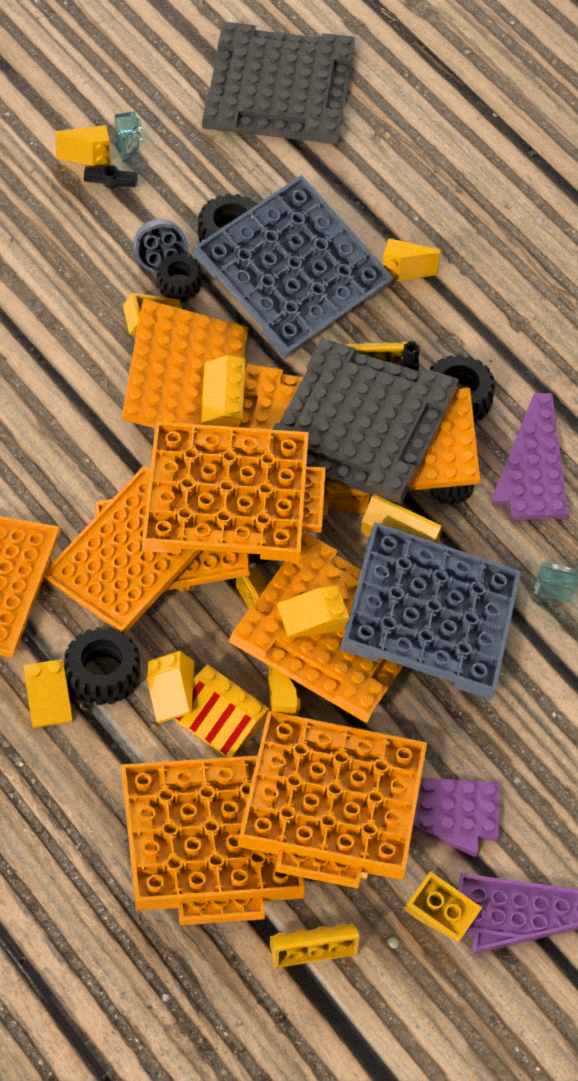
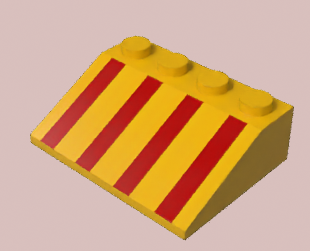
M207 664L193 679L192 712L174 720L223 756L229 758L235 757L265 725L269 708Z

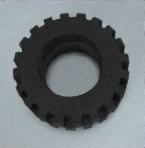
M230 193L226 194V196H216V199L212 198L201 208L198 215L199 242L220 230L219 226L232 222L258 203L254 200L251 201L247 196L241 197V194L231 195Z
M450 355L446 359L441 358L430 367V370L459 379V384L471 388L474 391L471 394L474 423L477 422V419H483L485 414L489 413L493 404L495 392L493 373L490 372L486 365H482L483 362L478 359L474 360L471 356L463 357V355H457L453 357V355Z
M97 627L93 631L91 629L86 630L83 635L80 633L75 637L76 641L72 640L69 643L68 649H66L64 654L66 681L71 692L75 693L79 699L85 698V702L90 704L96 702V705H103V703L110 705L114 704L115 700L122 701L125 699V695L129 696L133 692V688L137 687L138 678H140V654L136 644L133 643L129 636L125 637L124 632L120 630L115 632L114 628L109 627L107 629ZM98 657L112 658L120 664L116 671L107 675H95L84 668L89 661Z

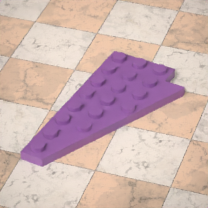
M552 393L533 394L492 497L491 505H509L511 520L567 519L568 517Z
M421 777L412 829L477 857L478 840L498 841L500 783Z
M460 873L458 891L482 907L464 934L474 936L472 954H479L578 929V889Z

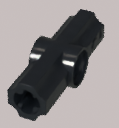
M108 165L104 168L85 167V182L102 183L109 189L116 188L118 185L127 187L137 186L138 172L121 171L113 165Z
M409 341L407 344H404L400 366L419 371L420 346L415 341Z

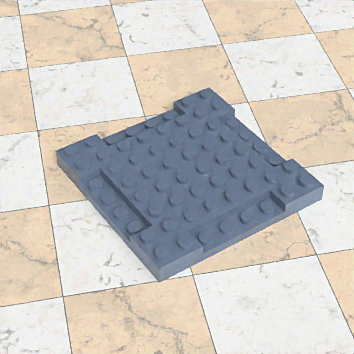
M302 175L194 246L192 252L215 280L218 278L263 328L262 333L285 359L312 341L314 336L359 304L367 302L390 286L394 279Z
M374 522L364 554V561L349 614L350 618L345 627L339 650L375 662L382 658L454 683L453 688L491 700L497 687L521 571Z

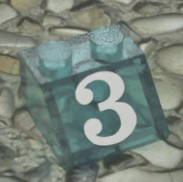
M135 111L115 114V136L123 163H127L139 149V140H142L141 131L139 130L142 127L141 120L137 118Z
M543 561L536 580L534 594L572 603L578 581V569Z

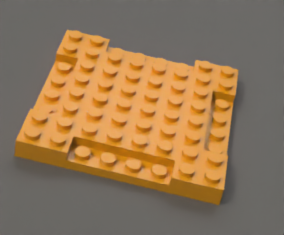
M304 532L301 538L300 562L285 561L255 604L249 608L234 629L229 642L367 723L402 670L403 665L382 658L375 662L339 650L344 632L288 638L277 603L320 587L338 586L349 615L361 569L336 556L338 550Z

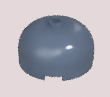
M154 219L143 224L136 232L133 240V251L138 263L151 273L157 274V267L154 266L160 263V254H163L165 259L167 255L172 256L173 253L180 254L181 252L187 255L188 243L183 231L177 224L166 219Z

